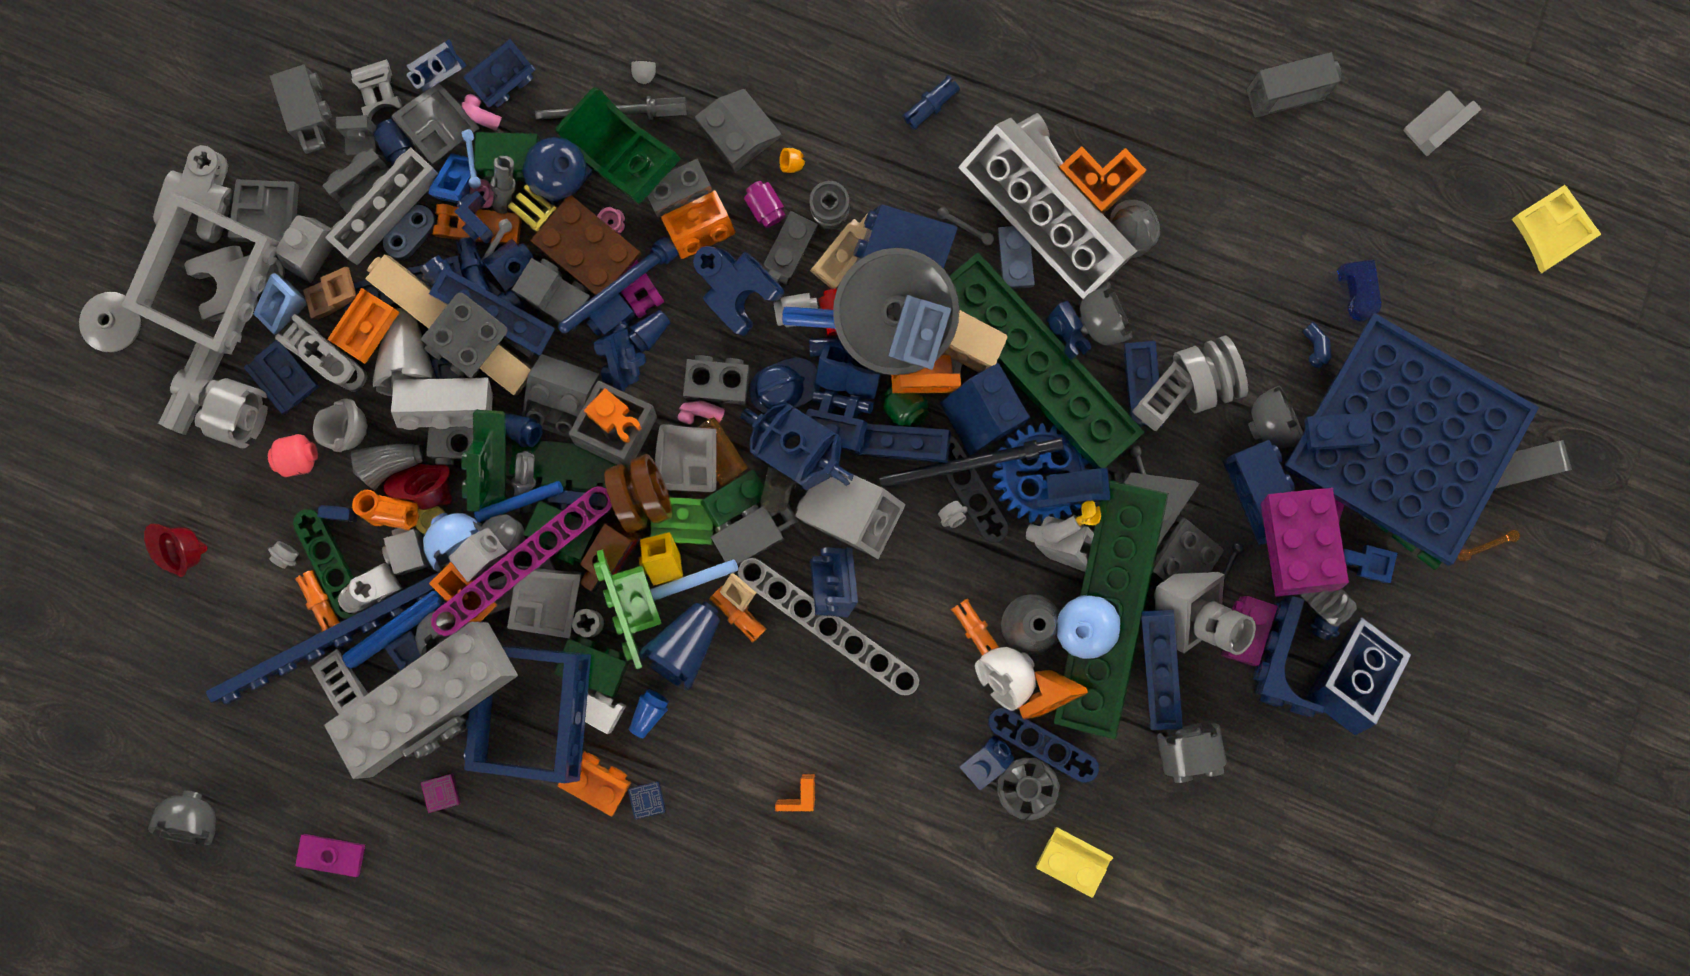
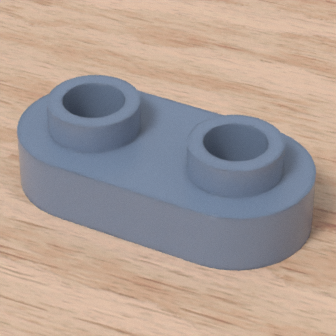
M413 206L384 237L383 247L385 251L397 260H405L411 257L433 233V227L436 225L435 215L426 206ZM423 216L422 223L414 224L415 217ZM397 238H402V245L394 247V241Z

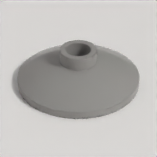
M104 292L91 298L83 307L79 318V328L84 340L91 347L103 352H117L131 345L138 336L141 327V316L121 306L125 295L117 292ZM105 315H108L110 320L108 324L103 325L102 319Z

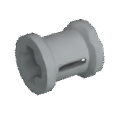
M582 609L575 614L572 620L573 630L582 637H595L603 630L604 619L595 610ZM586 615L588 618L595 620V624L591 625V631L581 626V623L586 621Z

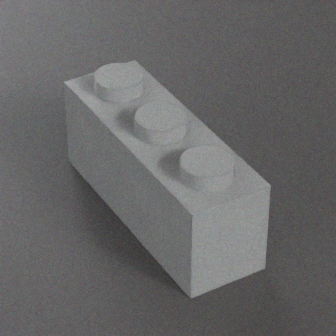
M488 378L394 380L391 414L396 427L407 430H414L418 427L447 429L449 427L465 426L473 428V412L476 409L492 411L493 393Z

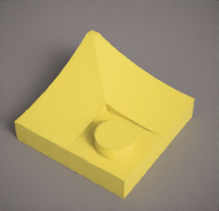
M1565 185L1512 219L1527 242L1541 274L1601 235Z

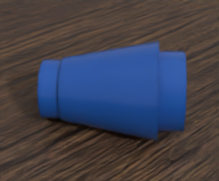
M650 689L645 694H641L631 725L628 728L629 731L640 738H645L647 733L668 711L666 706L669 701L663 695Z

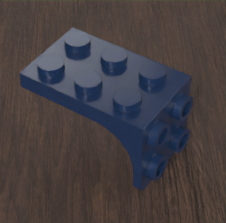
M1290 596L1275 604L1278 606L1273 619L1276 622L1273 631L1269 632L1266 641L1264 660L1254 670L1253 679L1257 680L1253 693L1261 695L1260 702L1276 707H1283L1285 703L1291 705V712L1306 717H1314L1315 713H1324L1325 707L1298 697L1290 689L1285 678V662L1305 601L1304 599Z

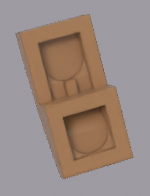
M343 267L320 278V283L303 290L311 319L319 320L328 316L355 299L357 295L349 267Z

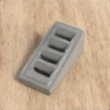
M1174 361L1134 408L1133 413L1151 429L1157 431L1193 388L1189 373ZM1173 376L1182 385H1184L1185 388L1182 390L1173 381H1171L1169 377ZM1164 385L1173 394H1175L1177 396L1176 399L1173 396H1171L1168 392H1166L1161 386ZM1156 395V396H1157L1158 398H1160L1164 403H1166L1169 407L1166 408L1165 406H1163V405H1162L1159 401H1157L1153 396Z
M338 649L311 667L338 714L368 694L353 670L345 665V662L342 660V654ZM336 661L338 667L325 674L323 669ZM342 672L344 677L332 684L330 679ZM348 682L350 687L339 694L336 690ZM354 692L356 697L345 704L343 699Z

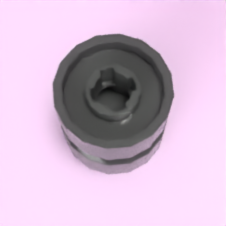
M836 181L821 182L813 188L809 201L813 221L823 229L833 230L841 227L849 217L850 205L847 190Z

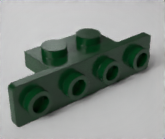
M476 409L473 412V441L468 451L463 452L461 463L462 470L467 471V480H464L462 485V498L467 499L468 511H474L475 513V511H480L482 508L506 500V414L503 411Z

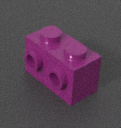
M1249 596L1240 597L1239 601L1236 600L1232 611L1236 610L1253 618L1256 626L1255 636L1251 645L1242 654L1234 655L1223 650L1221 656L1251 666H1259L1278 606Z

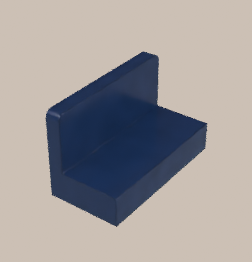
M1107 468L1047 476L1049 499L1037 501V507H1063L1083 504L1087 501L1100 502L1110 500Z

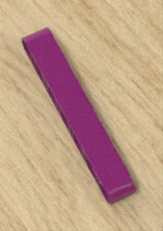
M594 487L588 490L438 608L431 618V626L434 631L443 636L451 635L458 631L606 514L612 507L607 489ZM593 493L604 495L606 505L602 510H595L590 506L589 498ZM569 512H575L581 517V526L576 530H570L564 524L565 515ZM543 532H551L556 536L557 543L553 549L546 550L540 546L539 537ZM520 551L527 552L532 558L530 567L525 570L516 568L513 563L514 556ZM494 571L502 572L507 579L506 585L500 590L492 589L488 584V577ZM474 591L480 595L481 604L477 609L469 610L464 607L462 598L465 593ZM442 612L452 613L456 620L454 627L449 630L441 629L437 625L438 615Z

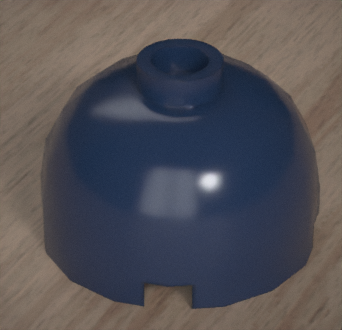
M551 137L540 140L528 150L522 172L526 184L533 193L549 198V200L557 201L571 196L580 188L586 176V162L583 153L574 143L564 138Z

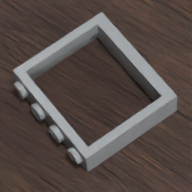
M170 193L121 306L216 352L232 355L236 343L241 342V332L245 323L253 315L255 300L266 285V275L270 266L277 260L275 252L280 242L186 197ZM192 213L255 242L214 338L150 308Z

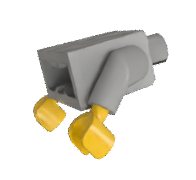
M1087 501L1081 505V516L1073 515L1066 520L1047 516L1042 525L1031 523L1026 531V539L1034 542L1037 548L1049 559L1086 572L1094 533L1088 526L1083 524L1097 525L1100 522V506L1096 507L1094 501Z

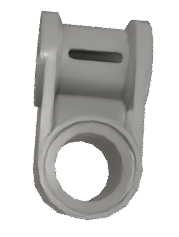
M383 563L367 573L352 579L349 585L340 592L338 602L344 611L353 614L359 613L401 592L403 588L387 563Z

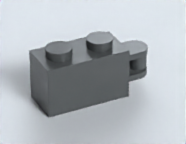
M303 64L270 75L287 132L297 141L300 140L305 154L327 148L323 132L331 129L328 119L332 118V114L327 102L321 99L319 91L323 90V86L316 72L312 73ZM316 135V138L308 140L307 138L309 136Z
M785 503L771 512H768L765 506L759 509L758 505H754L741 513L743 516L741 520L734 524L729 520L715 528L716 534L711 536L725 562L734 559L737 566H740L744 560L754 558L783 541L784 538L781 532L795 525L799 520L795 517L789 503ZM781 514L785 523L777 527L772 518Z

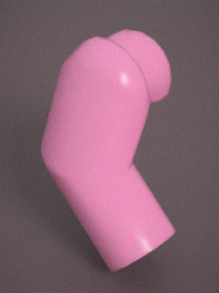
M702 400L683 403L679 408L681 411L678 414V420L686 424H692L694 416H702L720 423L725 410Z

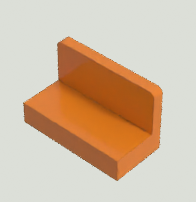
M942 355L936 360L933 370L924 368L909 374L891 375L892 393H952L961 386L960 374H952L950 355Z
M802 774L801 799H778L775 804V811H814L815 774Z

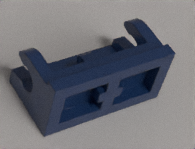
M848 547L846 549L822 548L820 549L822 556H813L810 560L815 615L849 617L858 603L853 549Z

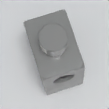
M297 215L276 247L275 254L283 267L312 283L334 247L325 238L330 233L331 228L314 218Z

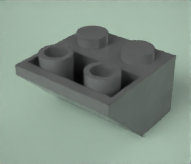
M541 354L528 374L522 416L536 419L537 423L544 430L571 439L569 432L596 385L599 374Z

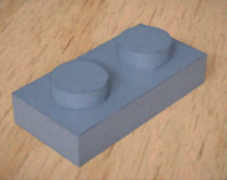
M1014 226L998 227L1003 280L1012 289L1034 287L1031 244Z

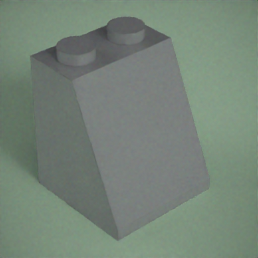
M855 475L852 481L848 479L850 484L847 486L834 477H830L807 491L806 495L798 503V511L795 517L876 559H879L906 505L884 488Z

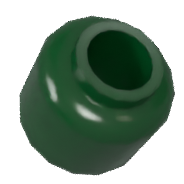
M892 386L886 391L883 410L897 426L917 427L927 418L928 400L922 393H892Z

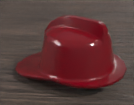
M415 465L388 477L384 484V492L389 497L407 499L410 502H414L420 510H429L438 505L450 504L452 501L450 495L451 487L448 481L450 469L446 465Z
M151 523L146 526L144 531V542L151 559L162 569L179 577H184L188 569L197 565L200 562L201 554L208 550L207 545L198 540L190 528H168L160 524Z

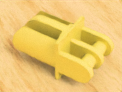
M526 184L523 189L539 202L544 209L541 211L521 193H518L515 198L534 214L536 218L534 220L530 218L513 202L507 207L524 220L531 229L538 232L540 230L539 227L544 222L546 223L548 217L557 210V207L551 205L541 195L538 196L533 193Z

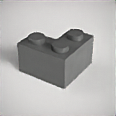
M531 258L512 288L523 302L560 323L591 299L588 295L590 290L576 281H573L572 285L562 279L564 275L558 271L559 268L545 259H542L539 263ZM580 324L574 327L572 331L575 332Z

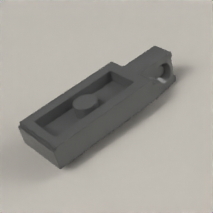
M790 211L763 264V268L778 284L781 282L786 285L792 279L818 227L817 223Z

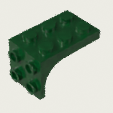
M597 87L592 88L556 127V133L561 138L574 143L583 153L586 165L638 204L651 193L681 159L675 151L633 123Z

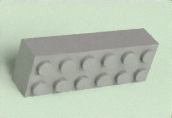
M1012 118L996 124L958 167L1082 299L1107 282L1137 252L1131 243Z
M469 622L324 726L352 778L373 777L404 756L402 751L452 718L463 715L516 678L518 674L489 623Z

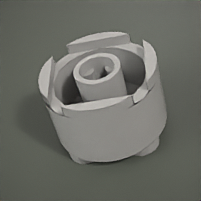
M228 378L210 381L206 387V398L202 409L196 414L195 426L201 428L202 433L209 438L239 448L248 447L249 444H246L250 437L256 439L264 426L268 406L263 405L262 397L267 398L266 393L261 389Z

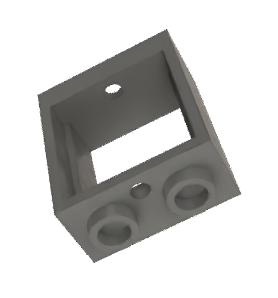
M1332 52L1260 70L1247 88L1254 117L1325 100L1340 82L1341 68L1338 61H1334Z

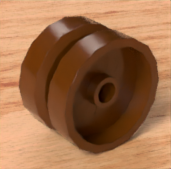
M645 454L632 459L629 469L622 464H618L605 470L604 478L609 499L618 520L627 533H634L646 528L648 518L656 524L672 518V505L666 485L650 455Z

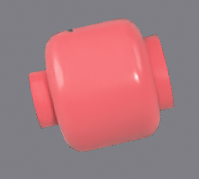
M300 434L275 440L268 451L270 467L282 477H293L309 473L314 467L315 460L318 459L316 445Z

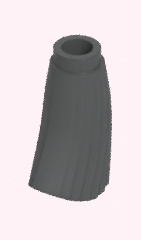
M390 444L351 451L353 473L374 491L393 474L424 462L421 444Z

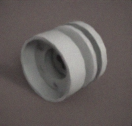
M1227 335L1217 338L1215 343L1212 340L1205 342L1203 347L1204 356L1196 346L1178 351L1173 355V363L1175 361L1190 375L1193 388L1184 399L1194 414L1216 407L1217 394L1224 403L1232 401L1233 396L1236 399L1247 396L1248 382L1245 368L1236 346ZM1178 381L1179 387L1183 390L1185 386Z

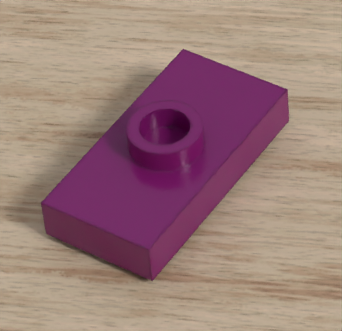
M303 834L300 838L295 866L358 877L360 875L365 845Z

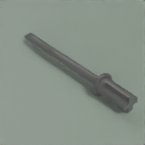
M647 96L646 104L616 106L623 114L647 113L649 120H653V117L687 115L686 97L652 99L651 96ZM573 108L535 111L536 120L565 118Z

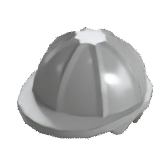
M341 399L334 402V405L318 411L313 423V436L318 444L335 452L355 448L367 434L366 429L368 425L365 414L356 406L355 401Z

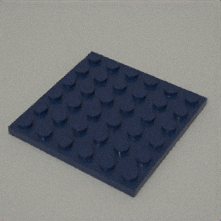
M1373 313L1313 416L1370 413L1374 444L1369 447L1308 450L1306 431H1304L1283 469L1317 489L1333 488L1334 498L1337 501L1450 566L1454 564L1539 407Z

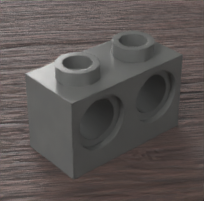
M695 159L670 171L647 197L658 220H661V216L711 193L712 189L698 159Z
M696 355L695 360L687 359L683 396L686 400L692 401L702 400L713 403L747 406L750 377L749 365H744V360L726 358L725 363L713 362V357ZM700 371L710 373V380L705 385L694 383V377ZM737 374L741 377V382L736 388H728L724 385L725 378L728 375Z

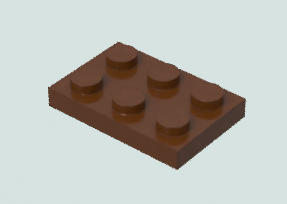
M572 195L563 201L530 240L537 248L594 295H597L626 273L641 256L639 250Z

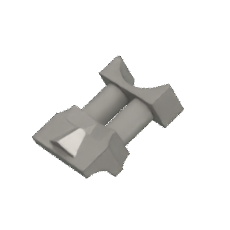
M387 59L351 71L352 82L361 91L365 106L361 107L363 115H367L370 120L381 108L394 107L401 109L403 107L401 99L398 96L394 97L390 84L392 72ZM379 87L383 101L377 102L373 88Z

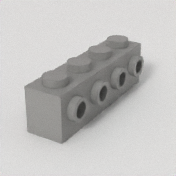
M410 147L396 159L394 165L385 175L376 180L369 192L353 205L351 211L332 227L330 233L325 238L350 261L358 265L429 190L438 173Z

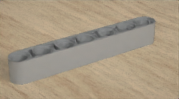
M749 558L740 564L738 576L743 582L848 659L900 695H910L917 690L919 685L917 673L840 617L815 615L814 599L761 561ZM751 564H756L761 569L760 578L754 582L748 581L744 575L746 567ZM776 582L783 583L787 589L786 595L779 600L773 599L769 593L771 585ZM807 600L811 603L812 612L808 617L800 618L795 614L794 607L798 601ZM825 618H832L837 622V631L831 636H825L820 631V623ZM850 636H857L863 642V648L857 654H851L845 649V641ZM876 654H883L888 659V666L882 672H876L870 666V660ZM908 672L912 675L913 685L910 689L901 690L897 687L896 678L900 673Z

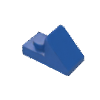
M450 154L430 186L429 195L442 201L458 204L465 195L469 194V179L471 175L468 157Z

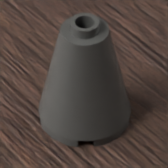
M1030 594L1018 597L1007 606L1001 620L1002 635L1007 645L1020 653L1025 652L1029 656H1040L1049 652L1059 642L1057 637V620L1060 611L1053 602L1043 596ZM1037 618L1041 624L1039 631L1033 627V622Z

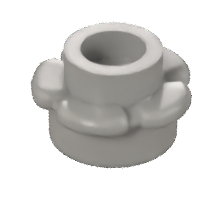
M953 501L942 508L938 513L942 520V526L956 528L966 520L964 514L967 512V507H962L959 501Z
M277 541L274 547L268 548L271 555L269 559L275 565L285 569L287 565L293 566L296 564L295 559L299 553L291 546Z

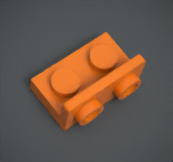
M716 190L661 216L681 259L696 254L702 247L711 246L735 234L731 220Z
M584 751L582 753L580 781L565 784L559 783L558 787L612 817L630 787L631 782L626 780L627 774L613 766L609 770L598 764L600 761L598 757Z

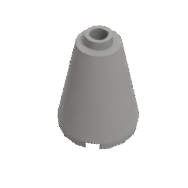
M396 308L400 313L380 341L373 375V387L376 386L378 393L392 396L394 380L436 379L429 354L424 349L426 347L425 342L421 340L423 335L419 322L403 308Z

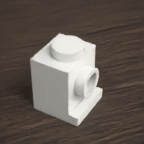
M598 691L595 695L588 693L585 722L606 734H610L626 705L617 703L614 706L612 705L613 699Z

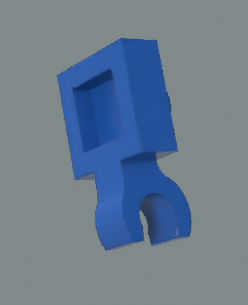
M1369 545L1363 546L1362 553L1348 549L1343 550L1346 564L1358 566L1357 576L1383 583H1391L1397 557L1396 552Z

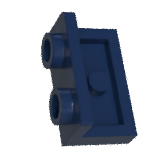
M508 39L462 77L487 107H491L494 104L497 108L510 98L508 92L515 86L521 89L534 78L531 73L536 69L528 62L513 41Z

